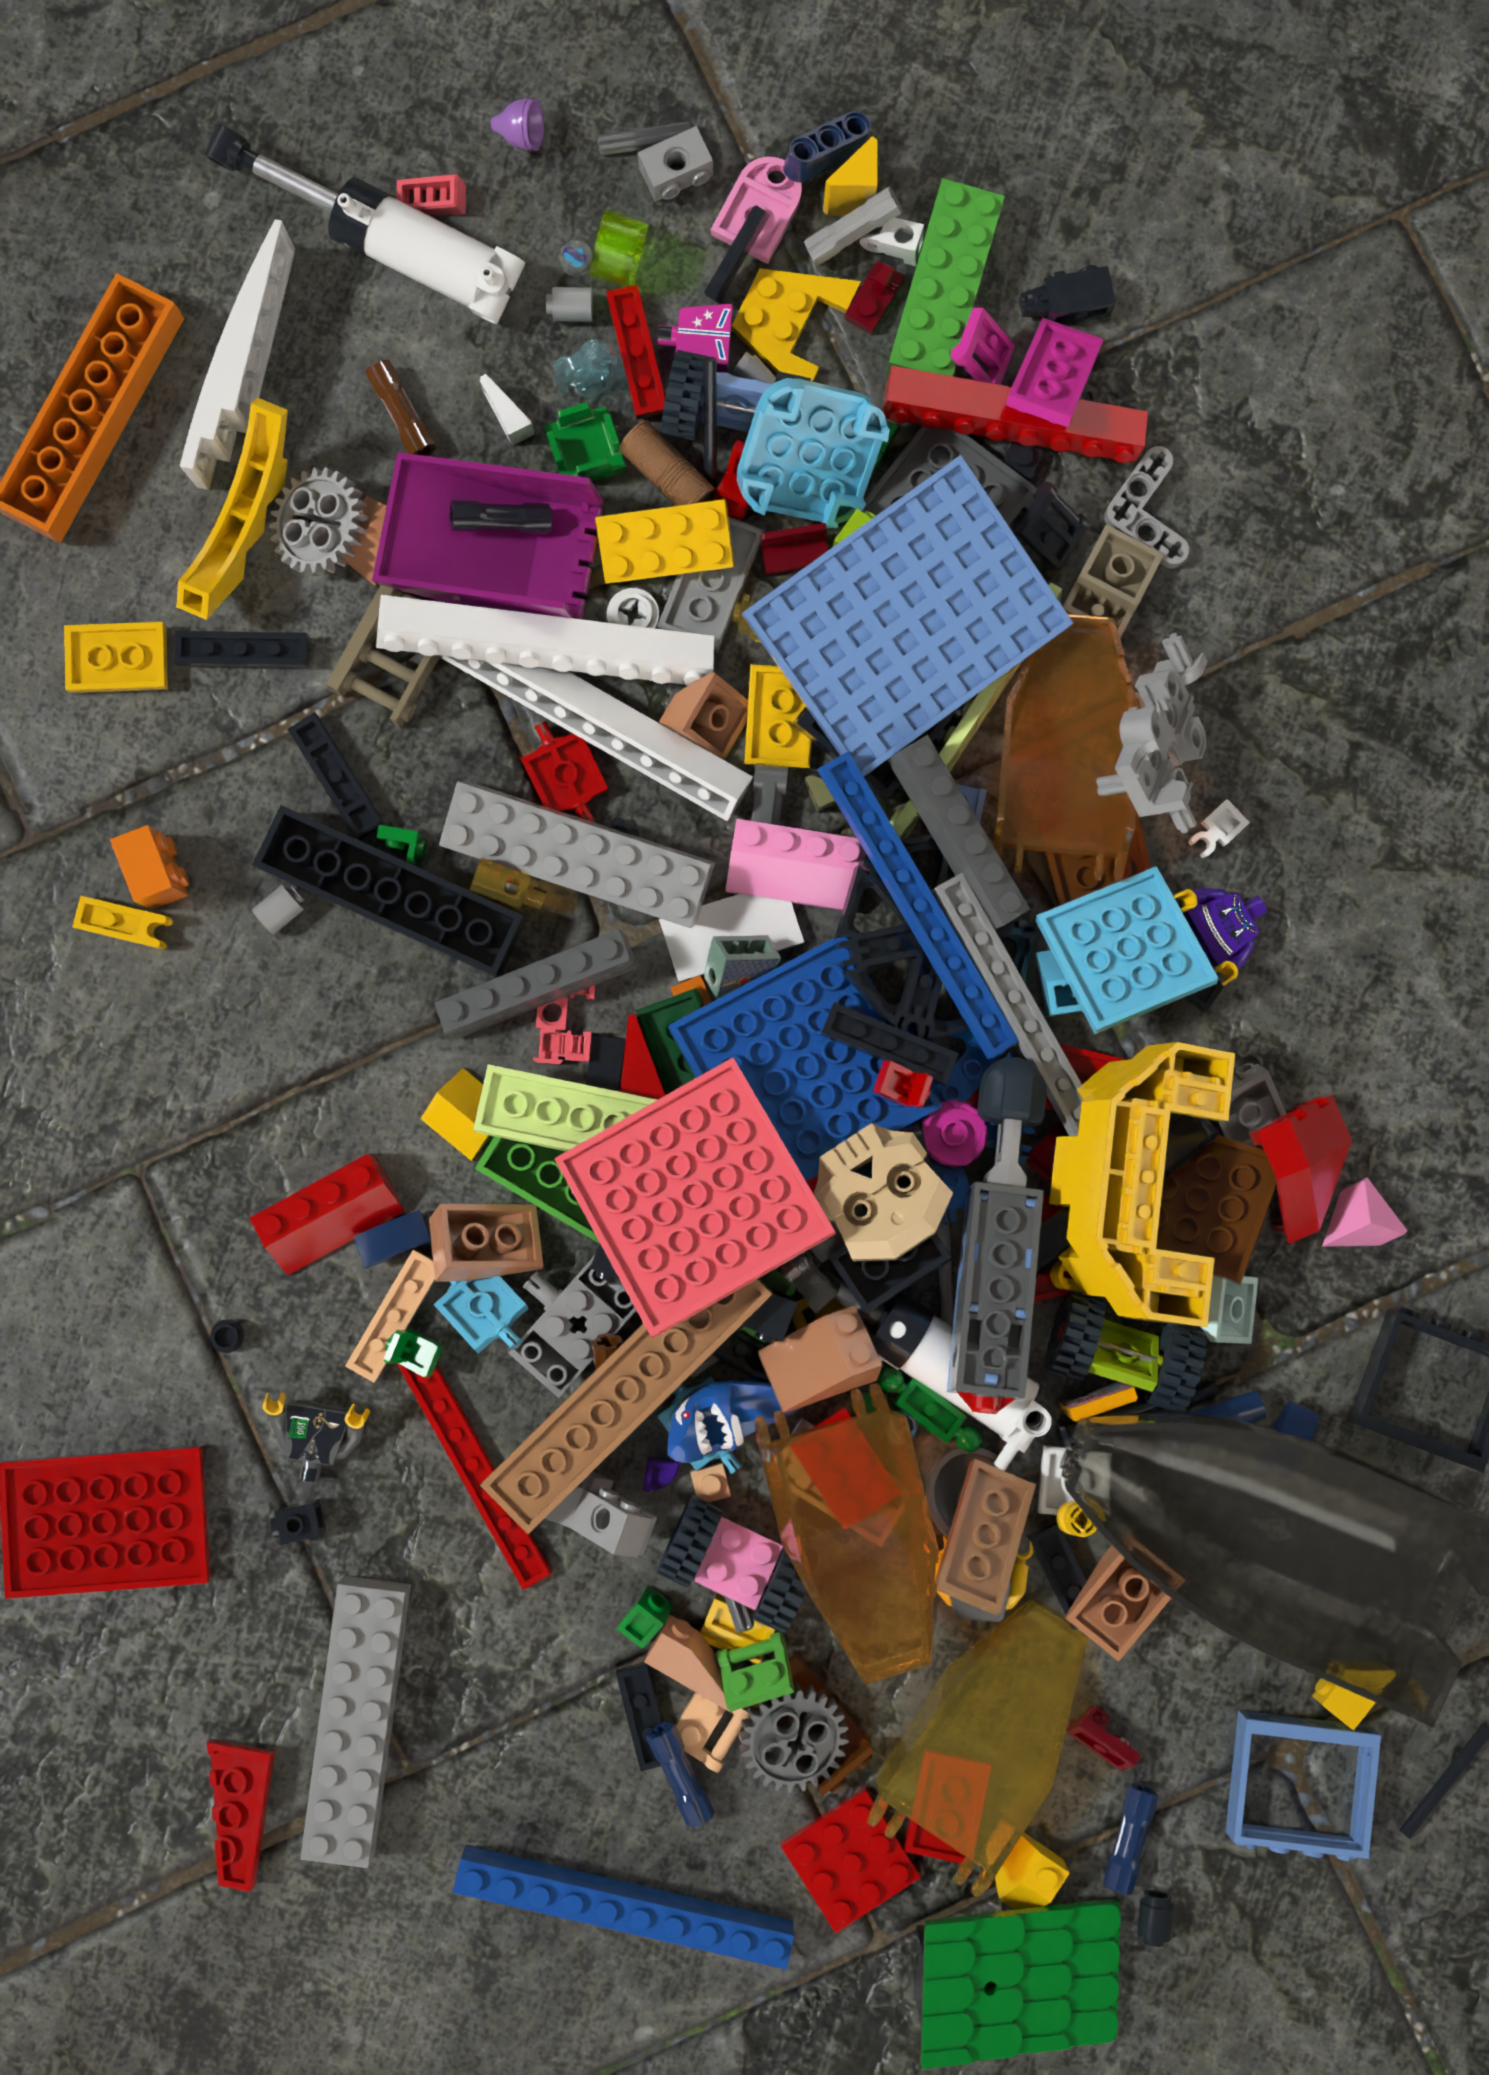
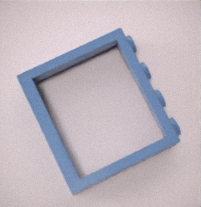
M1238 1710L1225 1832L1235 1845L1246 1846L1249 1850L1256 1849V1846L1269 1847L1271 1851L1287 1854L1290 1850H1298L1307 1856L1321 1858L1323 1854H1331L1344 1861L1356 1858L1369 1859L1381 1735L1374 1728L1367 1725H1358L1353 1731L1342 1722ZM1252 1734L1359 1746L1350 1836L1243 1824Z

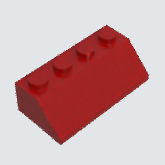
M368 1153L251 1216L249 1219L264 1248L283 1271L290 1275L353 1241L355 1236L386 1223L406 1211L375 1153Z

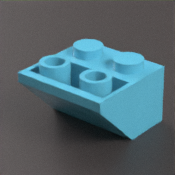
M1051 950L1036 952L1035 956L1045 1017L1083 1012Z

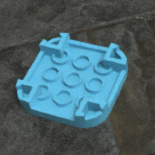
M786 378L773 383L763 392L757 403L738 465L736 480L743 498L755 512L765 515L766 511L823 522L826 523L827 528H838V524L849 520L857 508L863 511L866 505L863 497L882 442H888L890 429L887 426L884 413L871 397L859 392L803 379Z

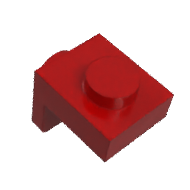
M883 1060L873 1092L903 1107L922 1108L930 1095L933 1076L927 1073H916L893 1061Z

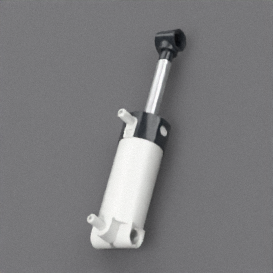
M221 124L216 125L204 152L205 157L229 171H240L244 168L330 212L328 224L330 239L349 247L365 257H371L467 306L475 315L491 323L498 324L510 298V291H513L525 266L523 260L498 246L493 249L395 199L393 195L366 183L360 178L352 177L349 179L339 194L251 150L250 144L243 136Z
M803 1254L798 1255L799 1261L810 1279L808 1283L846 1308L855 1305L860 1317L872 1324L869 1337L881 1363L885 1361L897 1370L901 1369L998 1433L1007 1442L994 1462L995 1467L1005 1471L1018 1450L1025 1453L1034 1437L1045 1435L1050 1430L1052 1423L1049 1412L1035 1401L1039 1390L1037 1382L1027 1376L1025 1399L1014 1400L997 1414L972 1412L958 1393L947 1392L952 1326L935 1316L934 1312L905 1293H901L887 1303L884 1308L880 1307L867 1316L844 1281ZM797 1257L791 1259L793 1267H797L802 1272L799 1277L808 1281L799 1265ZM788 1262L783 1264L785 1267L789 1268ZM1032 1411H1037L1036 1419L1031 1423H1026L1027 1415Z

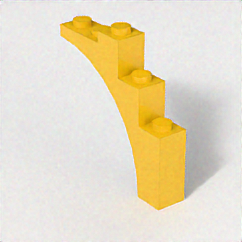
M258 397L251 403L243 450L233 483L216 524L203 548L191 566L178 580L177 608L207 620L244 579L246 552L264 534L267 506L285 487L288 460L283 458L288 415L287 409Z

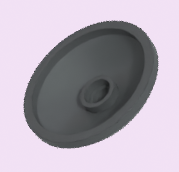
M958 1448L941 1457L933 1466L926 1484V1502L933 1522L947 1538L970 1462L973 1459H977L995 1467L994 1462L998 1457L996 1454L983 1448H979L973 1453H968ZM1008 1466L1005 1472L1015 1476L1011 1468Z

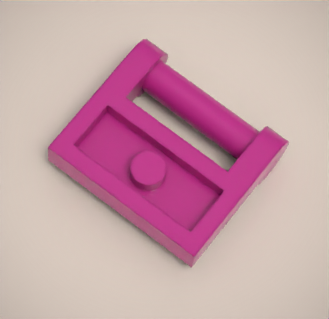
M973 308L961 341L952 349L950 356L958 366H963L975 381L1001 385L1015 345L984 308ZM974 352L989 368L988 374L972 357Z

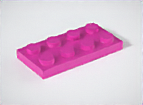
M1042 318L1005 405L1015 408L1020 412L1046 419L1051 423L1068 427L1104 339Z

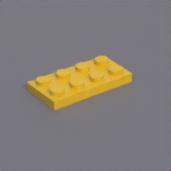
M726 499L595 517L605 584L735 566Z

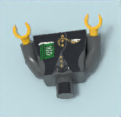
M284 1392L280 1393L278 1401L272 1400L270 1393H266L263 1410L269 1414L280 1448L286 1451V1458L302 1461L300 1480L319 1482L322 1464L333 1466L339 1459L347 1458L361 1442L365 1421L370 1414L368 1408L365 1409L363 1415H360L354 1409L355 1404H352L350 1408L294 1399L288 1402L285 1408L286 1394Z

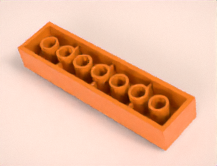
M118 273L115 274L0 482V512L61 544L185 319L174 302Z

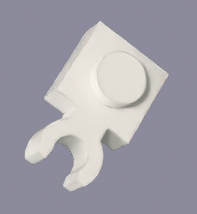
M1226 799L1201 822L1207 831L1196 833L1190 838L1188 843L1193 845L1198 840H1204L1207 848L1200 856L1202 858L1207 857L1215 850L1216 841L1224 847L1250 822Z

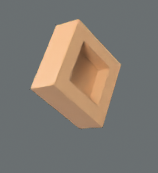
M723 1462L701 1467L697 1471L695 1469L690 1470L697 1497L707 1502L731 1497Z

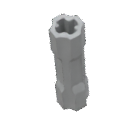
M888 186L869 198L860 207L805 239L806 249L816 265L819 266L860 237L900 215L903 210L893 190Z

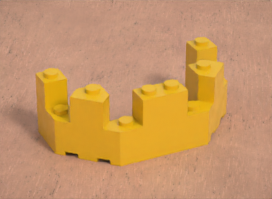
M1180 1042L1148 1045L1131 1060L1108 1062L1077 1089L1083 1099L1078 1136L1056 1137L1049 1204L1070 1207L1067 1240L1071 1244L1058 1257L1083 1295L1106 1297L1118 1316L1152 1322L1208 1327L1215 1258L1156 1249L1170 1112L1215 1121H1228L1235 1053Z

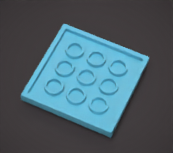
M1157 866L1036 916L1035 921L1094 1034L1215 985L1219 979Z

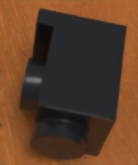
M319 1498L280 1507L275 1511V1517L271 1518L270 1521L273 1537H280L281 1545L318 1538L326 1532ZM290 1519H296L299 1522V1530L291 1528Z

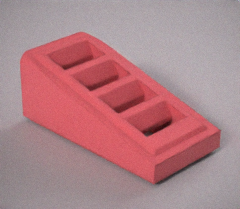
M457 174L397 180L396 199L427 215L458 216L466 214V184ZM414 190V203L409 204V191ZM423 190H426V202H423ZM436 190L440 191V201H436Z

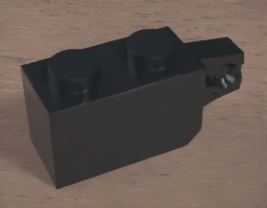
M1089 265L1081 268L1078 272L1066 274L1064 271L1050 274L1047 278H1044L1042 286L1020 293L1019 305L1022 317L1045 316V319L1062 325L1110 317L1116 305L1108 266L1098 268L1096 265Z

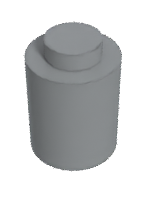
M553 287L552 294H546V313L552 314L553 321L593 322L592 287Z
M282 884L256 905L252 912L265 928L274 935L304 910L301 903L305 899L293 885L287 888Z

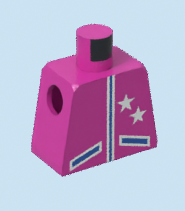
M732 304L681 308L678 326L659 325L658 345L676 347V353L677 350L715 357L717 359V372L728 373Z

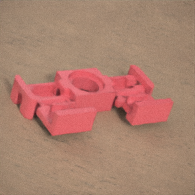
M596 985L570 995V998H575V994L586 995L588 1000H595ZM563 997L537 1008L536 1028L541 1029L539 1057H533L536 1063L561 1065L564 1060H560L559 1056L565 1057V1060L589 1062L592 1032H583V1036L571 1035L572 1031L561 1033V1031H566L568 997ZM549 1004H557L562 1010L561 1018L556 1022H548L543 1017V1010Z

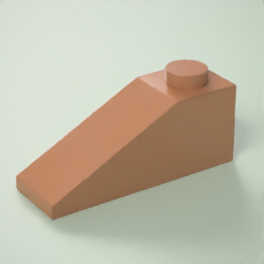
M669 1614L665 1624L652 1641L644 1663L730 1712L726 1707L721 1668L716 1653L698 1630L691 1627L686 1621L677 1619Z

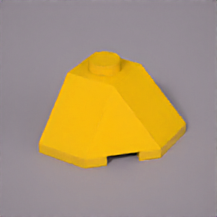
M1008 1821L989 1848L999 1900L1014 1910L1046 1906L1053 1900L1070 1873L1063 1858Z

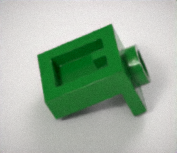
M379 825L377 838L385 842V848L404 851L405 846H409L406 862L418 867L419 860L423 861L426 853L427 843L422 841L423 835L418 831Z
M647 1586L638 1601L619 1622L616 1629L643 1649L665 1624L673 1605L662 1594Z

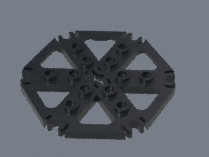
M931 834L901 840L908 853L933 850L938 854L939 864L932 889L955 877L954 872ZM864 858L854 868L834 940L838 938L848 939L835 945V950L844 948L849 952V959L839 962V967L854 966L853 970H845L842 974L886 1024L907 1031L908 1025L911 1023L915 1027L914 1035L920 1038L924 1036L923 1039L925 1040L970 1030L964 1018L946 1022H939L934 1018L943 983L875 867ZM1012 877L1025 901L1031 899ZM865 889L876 891L904 924L864 933L859 932L855 928L854 920L863 891ZM1027 903L1030 909L1034 908L1033 904ZM1021 914L1006 925L996 928L995 931L1000 939L1009 938L1014 942L1016 949L1013 963L1025 982L1038 930L1026 932L1025 929L1035 927L1037 923L1036 921H1026L1024 915ZM912 958L901 1000L897 1005H890L867 980V970L871 966Z

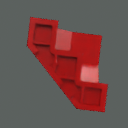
M1332 1094L1322 1095L1293 1107L1294 1111L1272 1119L1271 1124L1249 1132L1254 1145H1262L1275 1175L1282 1220L1272 1224L1275 1231L1284 1232L1289 1244L1320 1231L1352 1142Z

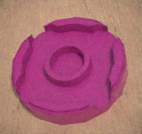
M957 1100L942 1102V1107L925 1116L921 1123V1131L929 1158L940 1165L952 1168L967 1165L978 1158L985 1148L988 1135L985 1122L978 1116L977 1109L967 1102Z

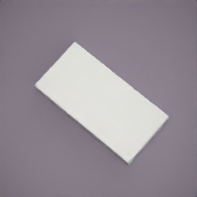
M738 894L703 905L697 923L692 928L659 919L679 983L698 975H704L713 936L768 935L777 951L804 944L792 902Z

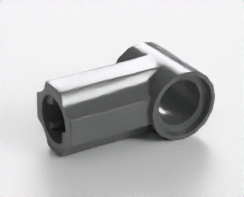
M756 764L752 792L755 793L751 821L773 825L780 824L782 798L786 793L788 767Z

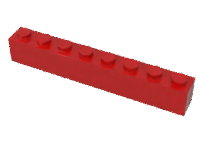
M892 365L885 385L882 412L885 415V419H891L896 423L907 422L923 425L929 429H947L962 435L975 434L986 436L991 440H1009L1019 442L1024 446L1037 445L1048 447L1058 452L1082 453L1087 457L1110 458L1120 463H1136L1145 447L1148 411L1079 399L1068 427L1005 405L1012 388L1009 386Z

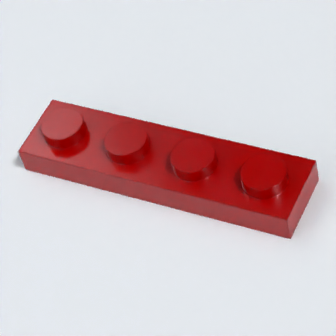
M638 285L606 291L636 420L661 415L664 412L665 395Z

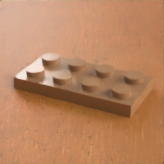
M973 1459L970 1462L933 1589L994 1615L1001 1613L1036 1484L977 1459Z

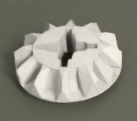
M624 589L615 594L610 600L607 608L608 623L629 625L628 616L623 612H631L636 603H638V614L643 616V618L635 619L631 626L655 628L659 620L658 605L655 599L642 589Z

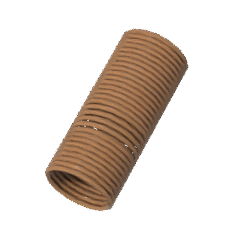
M648 420L637 424L624 437L619 447L622 455L629 459L631 464L638 468V471L649 482L654 484V487L660 490V493L672 505L711 501L714 497L715 487L694 466H691V463H688V460L679 453L677 448H674L670 441L665 439L663 434L656 430L654 425L649 423Z

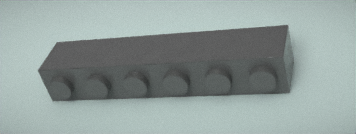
M926 735L887 759L955 876L960 873L964 874L993 928L996 929L1004 926L1030 909L929 736Z
M618 929L437 1001L434 1004L444 1033L457 1040L639 967L628 937Z

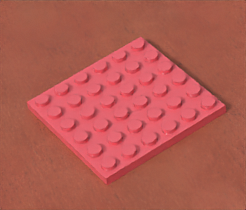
M734 1058L725 1061L554 1158L652 1338L659 1336L836 1234Z

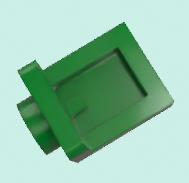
M411 1329L396 1330L386 1343L384 1362L388 1364L398 1363L423 1377H431L444 1346Z

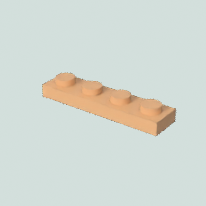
M416 1249L412 1250L345 1365L347 1368L373 1383L377 1381L387 1364L384 1362V1357L386 1355L385 1346L388 1339L396 1330H406L435 1281L432 1258Z

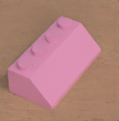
M737 819L725 892L842 911L854 868L865 858L866 852L859 840L854 837Z

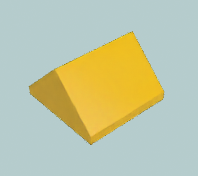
M873 136L826 180L823 212L827 216H845L876 195L877 139Z
M462 1068L436 1093L422 1115L421 1120L472 1161L492 1136L473 1132L483 1084Z

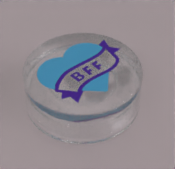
M571 240L565 243L560 250V263L567 274L581 276L590 270L593 259L591 249L586 243L580 240Z

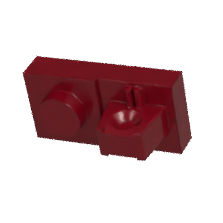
M877 261L847 309L844 320L872 335L902 286L905 276L896 272L889 265Z
M1097 1706L1088 1707L1081 1718L1069 1723L1066 1733L1119 1771L1136 1766L1141 1754L1131 1748V1743L1125 1738L1118 1735H1110L1106 1732L1110 1716Z

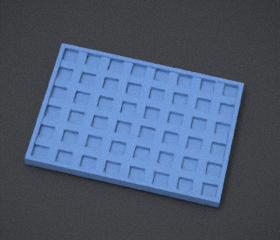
M961 455L742 613V616L837 752L842 755L849 751L863 777L1073 624Z

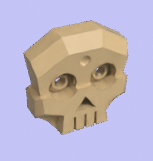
M871 1123L846 1141L837 1145L834 1149L822 1155L819 1159L818 1180L814 1196L829 1222L836 1223L853 1261L896 1260L933 1236L941 1223L953 1192L925 1163L927 1152L913 1132L891 1131ZM872 1161V1179L855 1173V1171ZM901 1177H908L911 1184L908 1188L903 1189L898 1186V1180ZM858 1205L867 1207L868 1212L864 1217H858L855 1214V1208Z

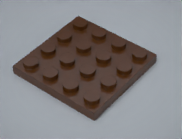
M1170 1119L1169 1125L1175 1120ZM1217 1135L1210 1144L1163 1180L1156 1249L1215 1258L1213 1276L1241 1285L1277 1187L1275 1175L1264 1150Z

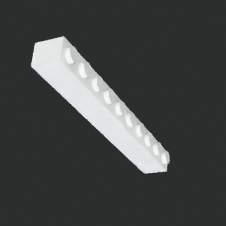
M381 595L376 648L386 649L391 652L407 651L420 653L425 656L441 655L454 657L459 660H483L493 664L508 663L521 665L526 668H550L560 672L575 671L588 673L593 676L608 675L621 677L626 680L642 679L660 684L676 683L687 686L713 672L714 636L388 595Z
M449 656L442 657L445 661L726 821L729 820L742 801L753 778L751 775L568 671L560 672L550 668H526L516 664H493L483 660H459Z

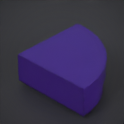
M648 1457L643 1492L657 1491L669 1484L677 1475L681 1462Z

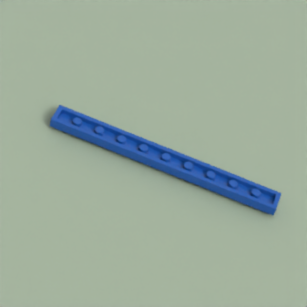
M849 751L817 769L987 1059L994 1058L1019 1041Z

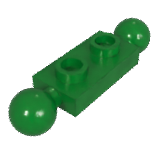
M886 1366L880 1370L877 1379L879 1387L888 1393H898L893 1404L940 1441L948 1444L954 1437L957 1448H961L968 1453L976 1452L981 1447L982 1437L979 1431L973 1427L963 1428L961 1424L967 1416L947 1400L913 1377H910L907 1383L904 1382V1376L900 1369L897 1370L892 1366Z

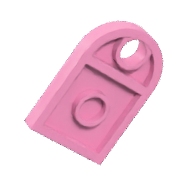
M777 157L758 158L750 162L742 170L711 228L712 236L732 245L752 208L756 205L759 206L770 217L748 254L766 264L772 258L801 201L802 192L801 182H794L785 175L783 171L785 160ZM773 171H780L786 178L783 182L775 184L768 179V175Z

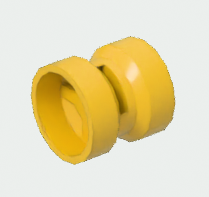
M1068 1501L1062 1504L1057 1511V1525L1066 1534L1087 1537L1092 1535L1098 1528V1512L1088 1503Z

